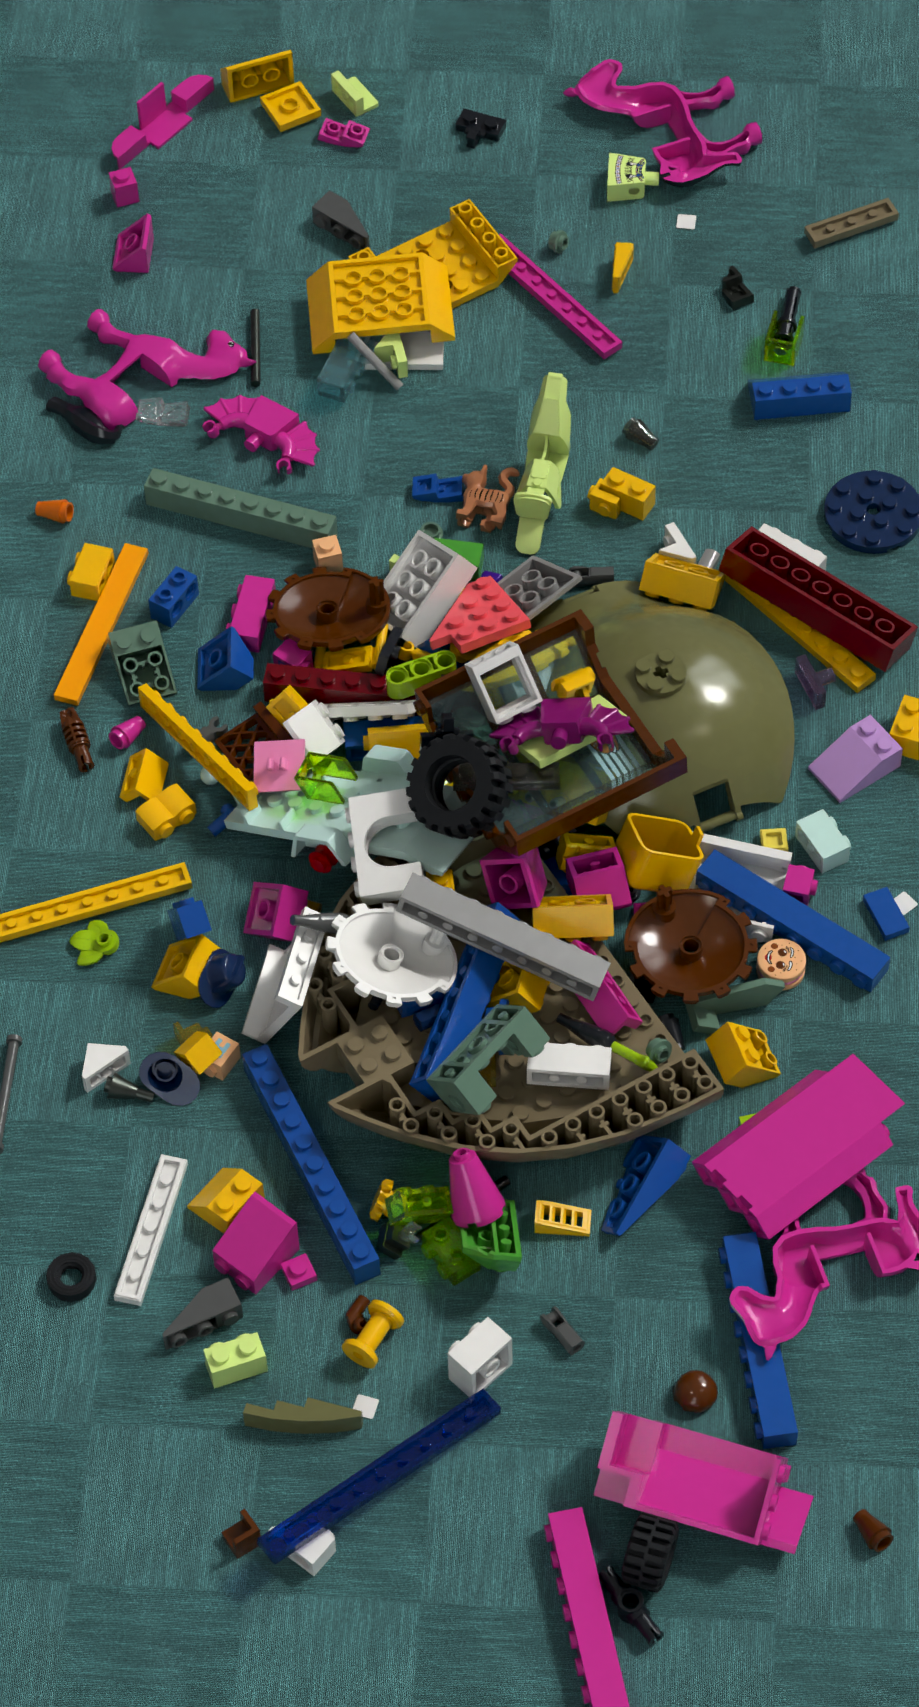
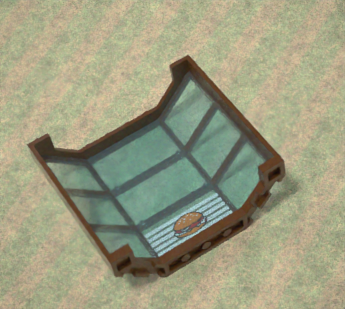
M581 609L514 641V643L519 645L542 699L558 698L556 691H551V682L554 679L588 666L592 668L595 674V682L592 692L589 693L590 697L593 698L601 695L629 716V725L634 728L633 733L613 735L614 748H611L610 744L602 745L603 751L601 752L598 749L596 740L540 769L520 752L516 755H511L509 750L504 753L499 745L501 739L489 738V734L497 730L499 724L488 720L465 666L414 690L416 701L413 702V705L418 715L422 716L428 732H435V728H441V713H452L454 727H459L460 730H473L475 738L494 746L499 750V754L505 757L508 762L505 767L511 769L512 779H508L509 783L513 785V793L508 794V800H511L509 808L504 807L502 813L505 816L502 820H495L493 822L495 827L489 832L482 830V833L486 840L491 839L496 848L516 856H520L688 772L687 757L674 738L664 742V750H662L613 682L606 667L601 666L596 655L599 650L595 643L594 626ZM511 660L480 675L495 710L526 695ZM541 702L536 704V706L541 708ZM466 762L452 769L446 780L449 784L453 782L455 785V791L459 800L467 803L475 791L476 775L472 765Z

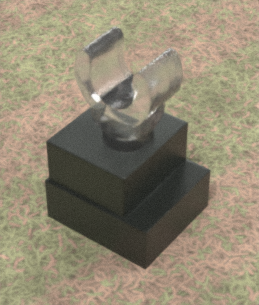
M396 1220L382 1224L376 1250L394 1260L401 1258L403 1251L410 1248V1243L415 1244L419 1241V1238L415 1237L414 1234L422 1227L413 1221L409 1222L406 1226Z

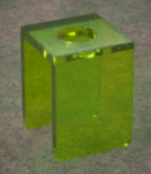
M774 310L765 338L764 361L794 366L803 338L805 316L801 315L793 342L773 339L777 330L776 323L778 311ZM781 348L785 350L787 354L778 355L774 352V349Z
M308 752L294 777V780L307 799L335 804H344L345 800L333 782L321 780L323 776L357 781L358 779L357 774L346 758ZM310 768L313 772L312 778L307 777V772Z

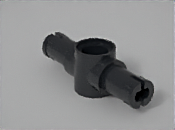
M608 1566L606 1568L607 1572L603 1569L598 1574L599 1580L610 1592L611 1600L617 1606L619 1618L632 1627H636L649 1646L655 1644L654 1639L657 1642L660 1641L664 1633L649 1616L650 1611L644 1605L642 1593L636 1588H631L629 1584L625 1585L615 1572L613 1566ZM633 1602L638 1606L634 1609H628L623 1605Z

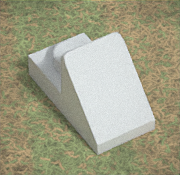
M672 522L665 525V536H663L665 547L660 549L658 554L696 564L697 557L676 524Z

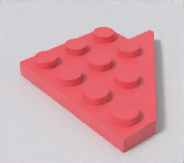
M491 576L480 577L476 581L467 584L430 638V646L434 650L453 643L463 654L531 628V622L527 615Z

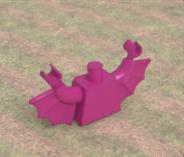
M242 395L232 399L220 398L214 405L203 408L206 413L218 421L216 424L213 420H207L202 425L210 438H217L221 429L241 428L244 429L245 437L247 438L244 446L249 451L255 452L260 446L269 451H275L277 448L282 451L281 459L276 463L278 473H280V469L283 466H287V474H291L292 467L290 462L292 460L312 467L315 466L314 457L320 451L315 444L317 434L308 428L306 421L299 424L298 413L263 395L257 398H247Z

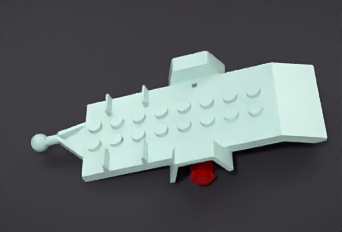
M374 745L364 756L361 771L341 769L336 760H333L328 766L317 764L312 766L310 764V767L305 770V790L259 793L257 795L258 807L251 811L233 796L237 807L224 820L226 828L293 840L291 857H296L305 846L313 847L315 851L309 854V862L311 867L317 872H330L332 866L336 865L338 861L342 866H347L351 861V857L355 856L354 848H350L348 841V832H352L351 823L347 824L345 808L349 807L348 798L410 787V781H407L406 778L408 772L412 773L414 766L411 763L414 757L407 749ZM204 767L202 768L200 773L201 780L207 785L216 784L218 780ZM444 785L443 798L449 810H457L467 804L465 801L461 802L455 791L456 787ZM417 821L383 828L372 838L368 853L403 859L409 863L421 862L424 871L432 875L443 876L474 838L470 836L468 839L451 838L426 828L425 824Z

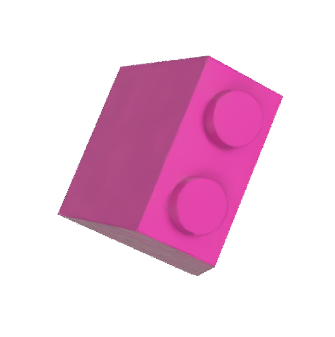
M538 847L520 856L495 848L479 860L491 904L499 902L506 909L537 908L540 906L547 886V879Z
M254 1192L212 1250L214 1266L222 1274L226 1275L228 1273L233 1277L240 1288L243 1290L249 1289L256 1295L281 1269L280 1263L290 1260L300 1249L297 1222L257 1192Z

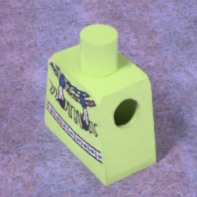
M609 153L608 202L642 199L645 195V185L659 186V172L646 171V160L644 158Z

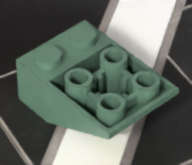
M157 620L108 633V644L128 706L140 703L138 687L145 683L153 690H157L161 697L177 693Z

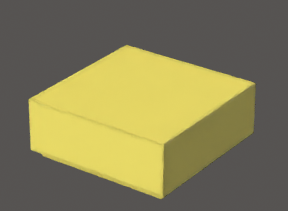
M786 828L760 829L761 846L788 852Z

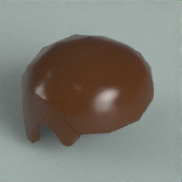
M690 1370L682 1374L673 1386V1399L686 1412L702 1413L709 1410L717 1400L718 1387L707 1373L700 1370Z

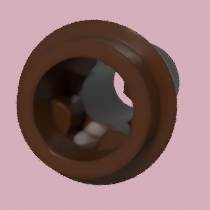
M862 1509L854 1515L853 1521L869 1549L881 1552L892 1543L893 1535L891 1534V1529L872 1516L866 1509Z

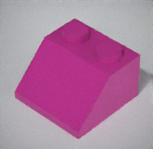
M254 882L243 933L292 942L296 926L290 924L291 915H300L302 909L305 906L307 907L309 891L284 884Z

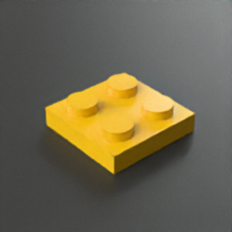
M301 81L260 97V104L280 132L321 116V109Z

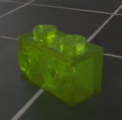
M426 1185L417 1189L401 1187L395 1189L394 1194L385 1199L390 1226L440 1222L454 1213L448 1186L435 1187L434 1185Z
M449 1216L422 1232L421 1250L428 1260L433 1259L437 1264L436 1268L440 1276L444 1280L448 1279L453 1286L481 1270V1264L462 1253L460 1229Z

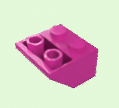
M617 847L566 858V879L572 895L611 894L613 910L632 906L625 867Z

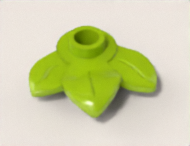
M101 920L90 921L87 927L88 930H80L70 938V944L81 951L77 959L79 966L95 964L103 955H111L117 951L119 937L115 931L109 930L105 922Z

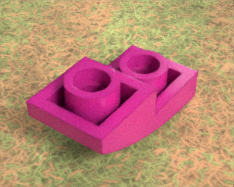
M326 118L319 132L318 140L344 147H363L370 128L350 120L346 126Z

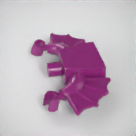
M591 697L542 699L541 708L538 706L530 712L516 714L511 722L499 725L497 730L489 734V738L501 739L499 745L502 751L505 753L509 750L511 755H516L519 752L517 745H521L533 738L543 736L545 744L560 750L565 748L566 744H579L583 742L586 735L596 737L598 749L602 752V745L610 744L611 748H614L613 735L633 733L634 728L629 725L630 717L621 715L618 708H606L601 706V704H597L593 710Z

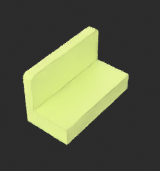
M339 70L331 74L332 91L356 117L379 106L378 101L356 77L346 79Z

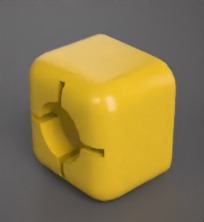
M639 813L628 814L615 842L625 867L628 885L634 889L658 892V886L662 884L665 888L670 886L672 891L689 889L704 857L699 846L704 836L700 826H696L692 832L687 824L676 819Z

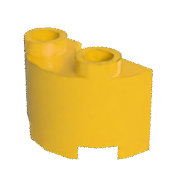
M589 666L577 669L554 679L551 682V691H556L558 698L590 697L589 693L592 692L595 674Z

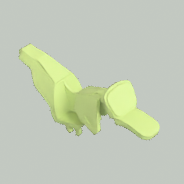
M548 372V375H545L543 378L539 398L533 408L529 426L525 471L517 493H515L513 498L516 514L520 516L516 549L523 554L533 555L540 550L545 519H548L551 504L553 502L555 509H560L562 506L561 482L570 452L571 414L566 402L568 381L560 373Z

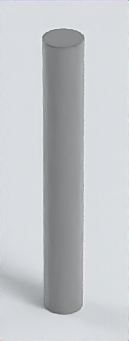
M354 332L347 337L354 347L396 390L403 385L396 375Z

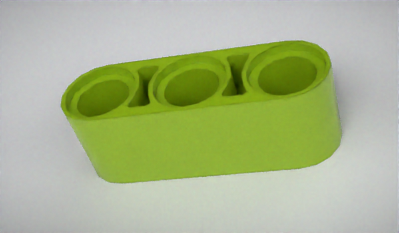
M442 650L391 667L386 672L388 696L396 700L415 695V689L440 678L442 674L446 675L456 670L455 654L448 650Z

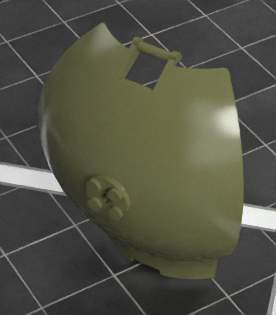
M626 580L591 586V589L572 597L556 600L530 620L531 628L527 630L533 633L535 630L541 629L581 609L594 626L595 643L599 650L596 655L601 666L606 667L609 676L660 748L664 750V742L674 738L687 757V773L608 812L606 822L604 823L616 834L619 835L630 813L676 819L684 822L689 827L693 826L692 831H694L696 826H700L704 833L730 821L736 820L738 822L743 820L742 805L762 802L781 803L783 801L791 774L795 737L792 705L787 687L774 660L749 632L720 615L689 607L674 606L660 598L649 597L645 595V591L639 590L640 582ZM576 644L568 647L569 653L564 657L552 661L554 665L545 690L548 699L558 698L556 691H551V682L554 679L577 669L586 668ZM594 686L592 692L589 693L590 696L596 694ZM620 734L619 737L640 767L645 766L646 764L624 734ZM619 744L620 750H621V752L623 753V755L626 757V759L628 760V762L630 763V765L633 767V769H634V770H637L636 767L634 766V764L631 762V760L629 759V757L627 756V754L624 752V750L622 749V747H621L620 744ZM587 746L579 749L587 763L600 766ZM597 752V754L599 755V757L601 758V760L604 762V764L606 765V767H607L608 769L612 770V769L609 767V765L607 764V762L605 761V759L602 757V755ZM615 754L628 774L631 773L619 755ZM607 755L613 763V765L618 770V772L620 773V775L623 777L624 774L621 772V770L614 762L612 757L610 755ZM725 783L730 811L700 823L694 795Z

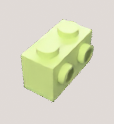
M257 1332L242 1334L234 1340L225 1343L217 1342L210 1345L209 1348L203 1349L206 1367L214 1389L268 1371L266 1355Z

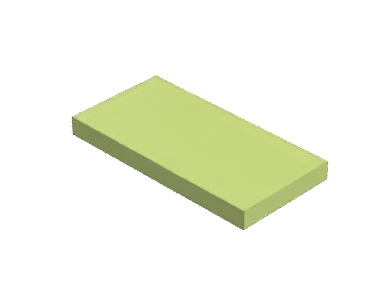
M601 695L591 698L593 710L597 704H601V706L606 708H616ZM618 709V711H619V713H620L621 715L627 716L626 714H624L622 711H620V710ZM586 735L583 742L579 744H566L565 748L559 750L545 744L544 737L542 736L530 739L517 746L520 753L542 769L597 739L594 736Z

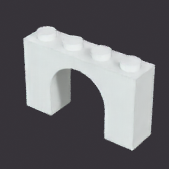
M406 788L348 798L349 807L345 808L347 824L351 823L352 832H348V841L350 848H354L355 856L351 857V866L353 873L357 872L358 881L354 882V891L356 898L360 897L362 903H366V905L400 900L412 873L425 876L421 862L383 866L374 862L368 853L372 838L383 828L418 821L415 817L417 812L412 811L408 804L412 799L406 796Z

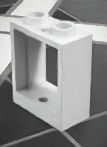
M512 641L464 664L490 722L499 725L507 724L514 719V715L520 712H530L537 707L536 704L543 701L519 645ZM511 660L526 695L495 710L480 675Z

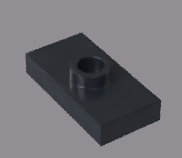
M397 626L393 627L379 654L375 668L376 674L384 676L391 661L397 660L401 650L399 644L404 629Z

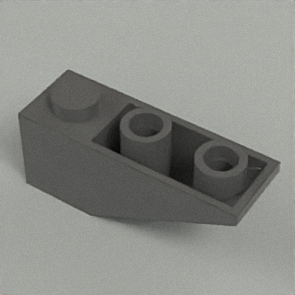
M329 190L312 206L313 223L316 226L348 242L356 249L362 250L369 247V235L348 200Z
M229 1278L202 1288L162 1333L166 1350L172 1347H181L191 1339L198 1336H207L213 1330L224 1325H233L243 1318L242 1304Z

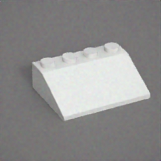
M418 530L384 579V588L389 595L391 608L390 617L387 622L388 630L392 631L395 626L404 629L401 638L406 642H412L415 648L430 639L451 606L458 599L464 587L471 580L477 567L455 551Z

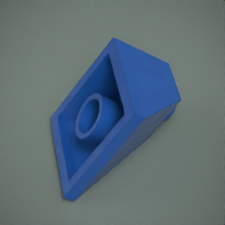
M229 627L198 648V690H237L253 679L254 658L234 627Z

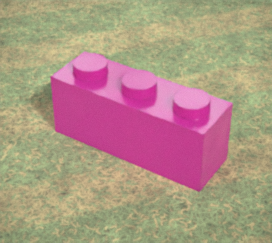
M245 575L243 584L238 586V602L232 606L231 618L233 619L231 623L227 624L226 629L231 626L234 627L250 652H260L268 624L265 610L272 609L274 604L269 602L268 596L273 589L276 590L275 579Z

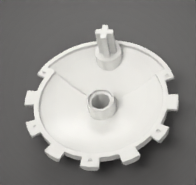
M383 902V909H368L366 903L352 906L354 914L347 919L339 914L331 924L337 930L335 938L327 936L325 947L327 951L335 954L337 962H333L332 968L336 975H346L356 985L354 990L360 996L365 998L372 994L386 999V1004L389 1007L399 1008L402 1006V1002L416 1001L422 1007L433 1001L430 995L436 991L446 994L452 987L457 974L458 963L454 947L447 934L397 912L398 904Z

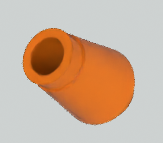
M66 499L38 501L35 512L37 516L64 524L72 520L74 507Z

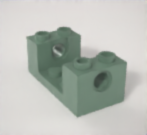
M497 1004L435 1069L426 1081L451 1112L474 1115L483 1114L491 1107V1102L497 1095L478 1071L487 1067L490 1063L489 1059L500 1050L504 1055L513 1056L517 1054L520 1056L523 1054L524 1057H535L544 1050V1045L550 1040V1037L526 1006Z

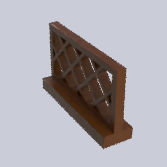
M262 702L253 706L256 714L214 741L220 751L228 758L229 762L235 768H239L249 782H254V766L252 769L245 768L247 764L254 763V756H251L254 751V742H258L259 738L265 737V741L293 740ZM257 724L255 731H248V729ZM244 739H251L249 744H242ZM231 740H235L233 745H225ZM245 751L243 757H236L238 752ZM305 757V770H306L307 768L310 767V764H309V762L307 761V759H306V757Z

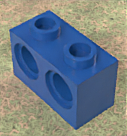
M176 566L148 600L151 618L172 628L199 595L197 576Z

